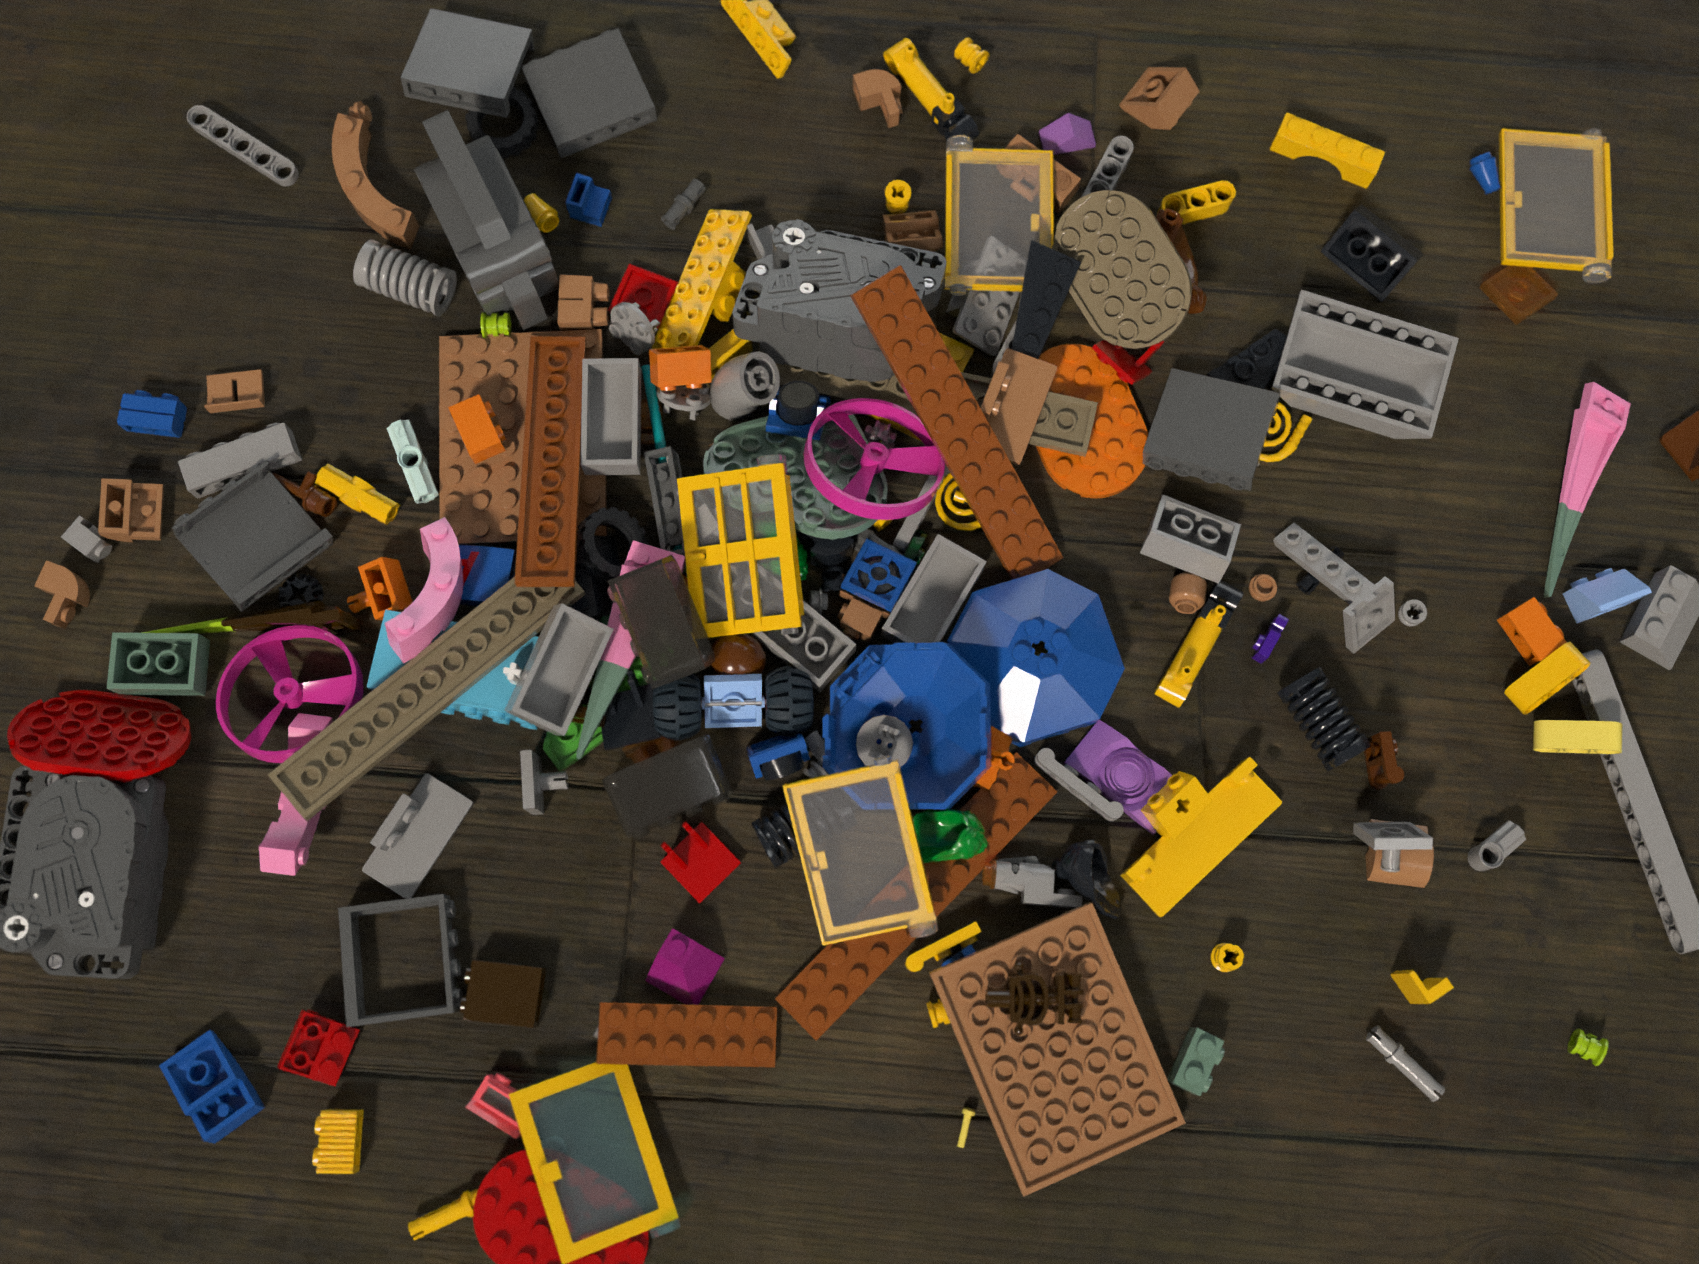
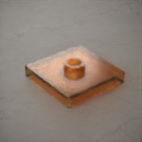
M1509 265L1484 281L1480 286V289L1516 325L1555 300L1558 296V293L1532 267Z

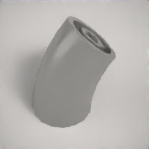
M758 351L737 356L721 366L710 384V401L713 409L720 416L728 420H740L749 417L756 411L758 405L771 402L779 390L780 383L779 371L774 360L766 353Z

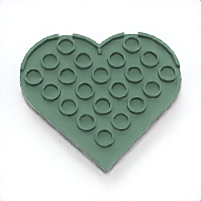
M831 400L830 406L840 401ZM854 414L848 415V417L850 418V420L852 421V423L854 424V426L856 427V429L858 430L866 444H868V441L859 423L857 422ZM768 416L740 423L724 430L714 438V443L705 452L703 460L704 474L784 463L785 473L790 475L795 529L804 534L835 540L861 533L877 521V519L864 518L849 513L826 499L814 486L805 468L804 447L807 438L766 432ZM833 420L824 424L820 440L812 439L813 455L823 474L843 491L862 468L860 460L864 449ZM883 471L874 474L865 501L879 504L887 503L888 487ZM771 480L748 483L751 512L764 513L774 511ZM741 484L723 486V502L728 506L743 511ZM710 488V491L715 496L714 488Z

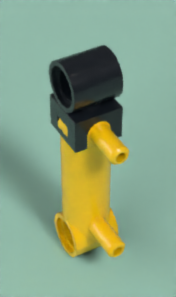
M904 38L883 52L888 68L895 75L899 74L932 116L931 123L941 135H944L952 149L957 151L979 136V130L970 115L964 114L965 109L952 93H947L921 61L916 47L908 38Z
M1220 580L1219 584L1215 583L1205 601V605L1197 614L1194 624L1170 667L1159 682L1154 692L1156 696L1177 708L1182 705L1216 640L1225 629L1233 611L1244 594L1243 591L1223 580Z

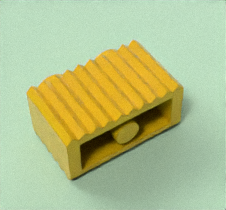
M327 1109L321 1111V1116H318L315 1122V1133L319 1135L318 1147H315L313 1152V1165L317 1166L316 1173L354 1174L359 1172L364 1110Z

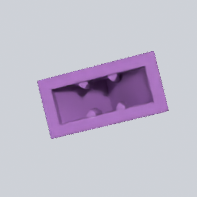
M1070 113L1065 114L1039 130L1043 150L1053 151V155L1096 146L1090 121Z

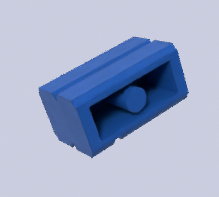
M136 390L134 394H123L117 423L125 431L177 438L182 437L187 407L177 396L162 394L161 397H153L152 394L141 390Z

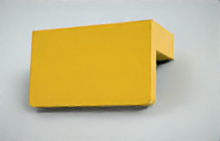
M733 329L709 348L711 353V382L718 369L729 360L751 353L753 351L752 341L738 338Z
M1414 970L1394 971L1390 974L1410 1004H1431L1454 988L1447 977L1426 978L1421 981Z

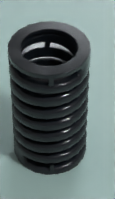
M1319 667L1278 691L1277 694L1284 704H1289L1287 707L1289 713H1295L1293 716L1294 721L1302 722L1299 725L1302 732L1308 731L1305 734V738L1308 741L1314 740L1311 743L1312 749H1321L1317 753V757L1323 760L1324 768L1328 772L1372 745L1364 733H1359L1361 730L1360 726L1352 724L1355 721L1354 717L1346 715L1349 710L1347 706H1340L1342 698L1339 696L1333 697L1337 692L1334 687L1326 688L1330 680L1326 677L1322 667Z
M841 788L832 789V792L826 790L820 793L809 794V797L807 795L802 796L811 836L817 844H822L824 841L819 828L827 839L833 837L829 823L836 834H840L843 830L845 831L858 824L854 812ZM787 805L780 807V813L777 810H773L770 813V819L768 816H762L761 819L751 822L759 841L775 869L788 862V860L794 859L795 854L791 846L800 855ZM837 814L839 815L843 823L840 824Z

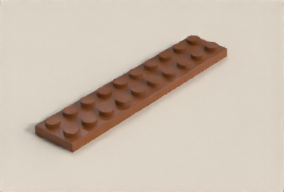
M530 336L515 569L516 587H575L581 466L582 359H586L585 337Z

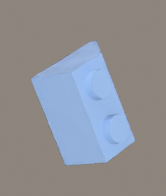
M1612 568L1595 574L1597 578L1595 580L1588 581L1587 577L1571 583L1572 589L1564 592L1563 596L1577 624L1626 606L1652 593L1649 586L1626 569L1613 572Z

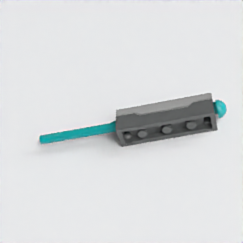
M644 365L641 368L656 450L644 452L660 547L663 550L685 556L680 504L676 493L678 491L677 478H683L680 459L671 446L666 447L656 386L650 382V365ZM685 565V568H684L683 573H686V572H687V570H686V565Z

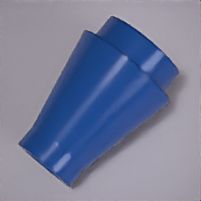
M1490 152L1469 161L1471 164L1469 169L1483 188L1485 195L1501 188L1496 158L1492 157Z

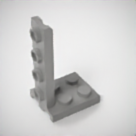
M1295 523L1291 524L1273 539L1278 549L1349 604L1343 610L1346 648L1352 653H1356L1395 621L1394 583L1387 577L1382 578L1374 585Z

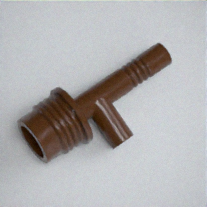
M308 471L300 486L275 472L272 473L288 492L303 499L302 506L306 511L328 517L335 510L336 498L324 491L320 486H313L317 475Z

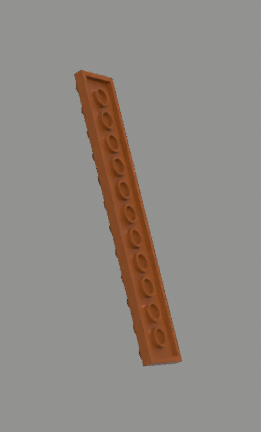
M896 266L851 294L850 297L1010 579L1013 580L1043 571L1064 558L902 266Z
M1017 752L1013 755L1014 764L1006 763L1013 767L1009 770L1000 769L997 772V779L992 784L990 790L981 788L960 809V811H970L981 821L985 830L984 835L988 842V847L985 848L984 852L975 855L969 860H945L924 864L936 917L1057 793ZM908 863L851 922L919 908ZM933 920L910 924L908 928L828 944L775 999L817 1041Z

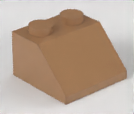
M1148 67L1119 105L1121 109L1151 129L1171 130L1200 91L1186 68Z

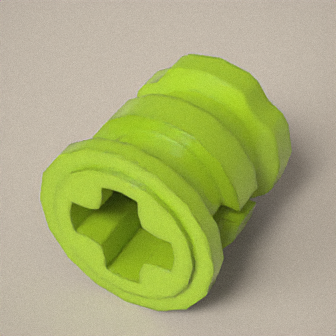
M485 311L481 312L480 325L483 338H486L488 334H493V337L499 336V334L510 336V313L504 312L503 315L492 313L491 316H488Z
M1576 1029L1570 1037L1567 1050L1571 1054L1578 1053L1579 1057L1585 1060L1592 1059V1064L1598 1066L1605 1058L1609 1042L1605 1038L1597 1040L1595 1035L1590 1033L1585 1035L1583 1030Z

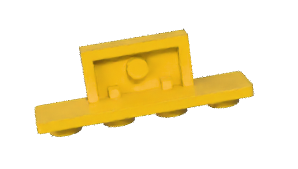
M721 0L722 7L776 78H782L791 63L790 56L782 46L792 44L796 36L768 0L750 2L747 0Z

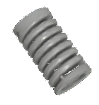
M372 239L368 240L360 249L353 270V279L357 286L365 287L378 294L402 301L404 304L412 305V307L421 308L425 312H432L436 316H441L446 312L456 289L457 277L454 270L446 267L440 268L438 264H430L425 259L421 260L419 257L411 256L409 253H402L401 250L392 249L388 245L382 246L380 242ZM445 295V298H444L442 304L440 305L439 303H440L441 299L443 298V296Z

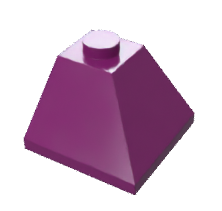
M672 928L657 953L645 981L685 1005H699L725 958Z

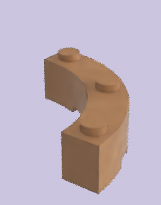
M338 113L332 136V157L335 172L343 191L358 215L369 227L371 226L380 233L383 238L411 250L419 224L411 211L394 205L372 186L366 168L371 134L364 120Z

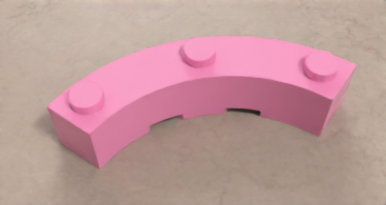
M445 517L420 529L423 550L431 563L429 576L424 588L409 607L393 619L385 622L389 645L403 663L416 657L432 643V640L442 629L443 631L447 629L460 605L464 582L460 549L456 535Z
M298 713L288 726V750L308 743L332 724V717ZM281 792L278 802V810H281L278 822L271 823L265 838L259 846L260 871L295 876L301 865L307 863L309 847L316 831L321 810L306 821Z

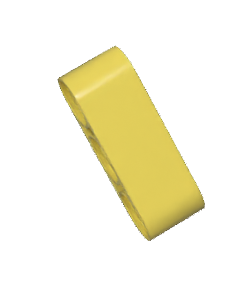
M1537 720L1534 721L1533 750L1548 753L1620 754L1622 753V723L1613 721Z

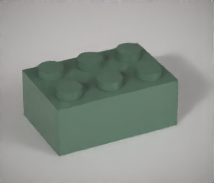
M112 632L107 689L117 694L205 696L210 640L198 633Z

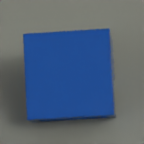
M576 173L565 203L570 218L602 227L612 196L610 190L594 186L591 177Z

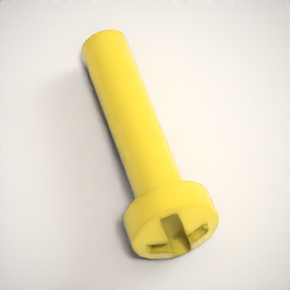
M972 1108L962 1109L964 1118L957 1144L961 1148L965 1146L971 1117L975 1116L976 1113Z

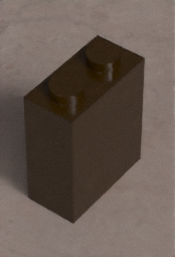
M472 960L471 966L468 965L465 972V983H468L467 995L462 996L460 1013H464L463 1020L538 1028L547 968Z

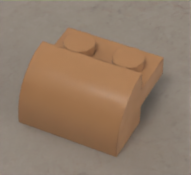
M935 210L883 215L885 242L931 252L943 248V239L939 230V218Z
M102 478L99 535L122 542L161 540L164 499L163 484L133 483L132 480Z
M1371 819L1369 822H1389V821H1381V820H1373V819ZM1415 825L1428 834V826ZM1369 846V850L1365 855L1367 881L1424 888L1430 879L1433 868L1434 847L1422 850H1401L1400 871L1386 872L1380 869L1382 850H1374Z

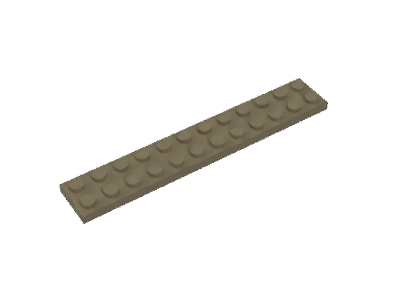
M775 363L779 371V387L791 381H806L817 388L819 395L829 396L831 400L841 402L857 398L878 399L901 406L918 416L895 375L887 380L868 382L836 377L833 374L819 371L814 372L801 369V367ZM961 372L981 408L992 379ZM1048 392L1028 444L1085 457L1098 402Z
M513 577L416 657L411 659L285 760L268 776L300 815L308 821L543 629L554 605L562 603L571 607L585 595L584 590L576 581L575 587H516L515 577Z

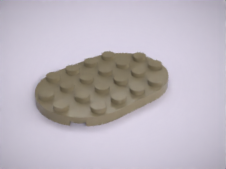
M1102 190L1087 194L1075 201L1064 212L1057 224L1052 249L1081 262L1069 288V292L1093 330L1111 344L1125 348H1145L1164 341L1183 323L1191 304V278L1183 259L1152 211L1138 198L1120 191Z

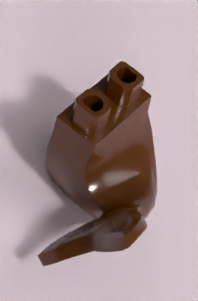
M1166 208L1165 211L1160 209L1156 219L1183 259L1190 274L1192 298L1187 314L1201 313L1205 308L1207 295L1198 287V271L1182 228L1183 218L1180 217V213Z

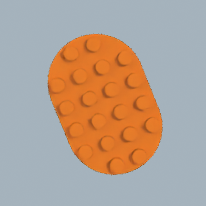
M1064 344L1046 350L1040 354L1038 359L1057 366L1049 392L1098 402L1087 453L1083 457L1036 446L1046 471L1063 489H1068L1085 498L1110 497L1127 489L1141 474L1145 467L1143 464V449L1148 437V431L1128 384L1117 376V371L1110 365L1101 362L1092 347L1082 344Z

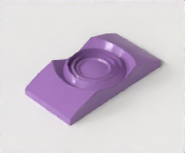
M1098 720L1064 764L1073 767L1087 783L1091 782L1102 791L1101 794L1108 800L1121 803L1124 809L1123 812L1154 835L1156 830L1141 812V809L1147 804L1148 799L1153 794L1158 793L1167 784V780L1172 774L1143 754L1128 738L1103 721Z

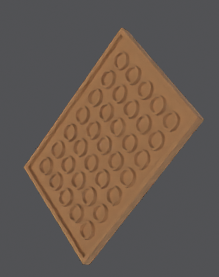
M601 329L510 333V336L499 334L496 337H493V334H488L486 338H483L482 334L439 336L440 519L444 517L447 519L456 535L458 545L517 544L530 336L585 337L586 359H603V333ZM479 394L483 402H490L496 415L491 419L495 426L500 424L507 440L502 442L506 451L475 464L466 449L448 407ZM581 466L578 525L593 512L601 508H606L607 510L606 475H585ZM598 526L594 535L608 536L607 526Z
M1091 902L929 972L1023 1197L1185 1124ZM1016 962L1023 964V972H1035L1040 975L1047 985L1048 993L1049 991L1051 993L1054 991L1055 993V972L1064 974V988H1069L1067 973L1083 974L1081 988L1084 989V994L1078 995V1002H1084V1008H1081L1083 1023H1068L1069 1008H1065L1064 1024H1057L1055 1022V1004L1048 1005L1047 1014L1040 1024H1023V1034L1016 1035L1014 1029L1017 1023L1011 1022L1007 1018V1008H986L985 991L986 989H1007V976L1017 974L1014 968ZM1031 979L1030 981L1034 986L1035 992L1040 993L1038 982L1035 979ZM1020 981L1023 992H1027L1025 982ZM1064 995V1001H1072V995ZM1025 1004L1023 1006V1011L1021 1015H1023L1026 1010L1027 1005ZM1040 1004L1035 1005L1032 1017L1039 1011Z

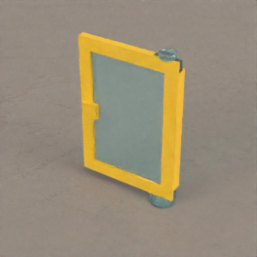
M595 1062L509 1094L562 1264L647 1230H650L652 1238H655L681 1227L627 1064H596Z

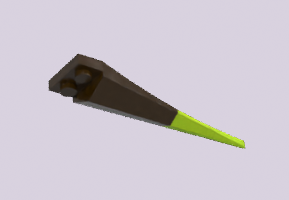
M322 600L142 633L201 634L234 631H271L285 626L307 625L318 627L338 636L362 631V621L352 616L351 613L344 612L337 606L326 607Z

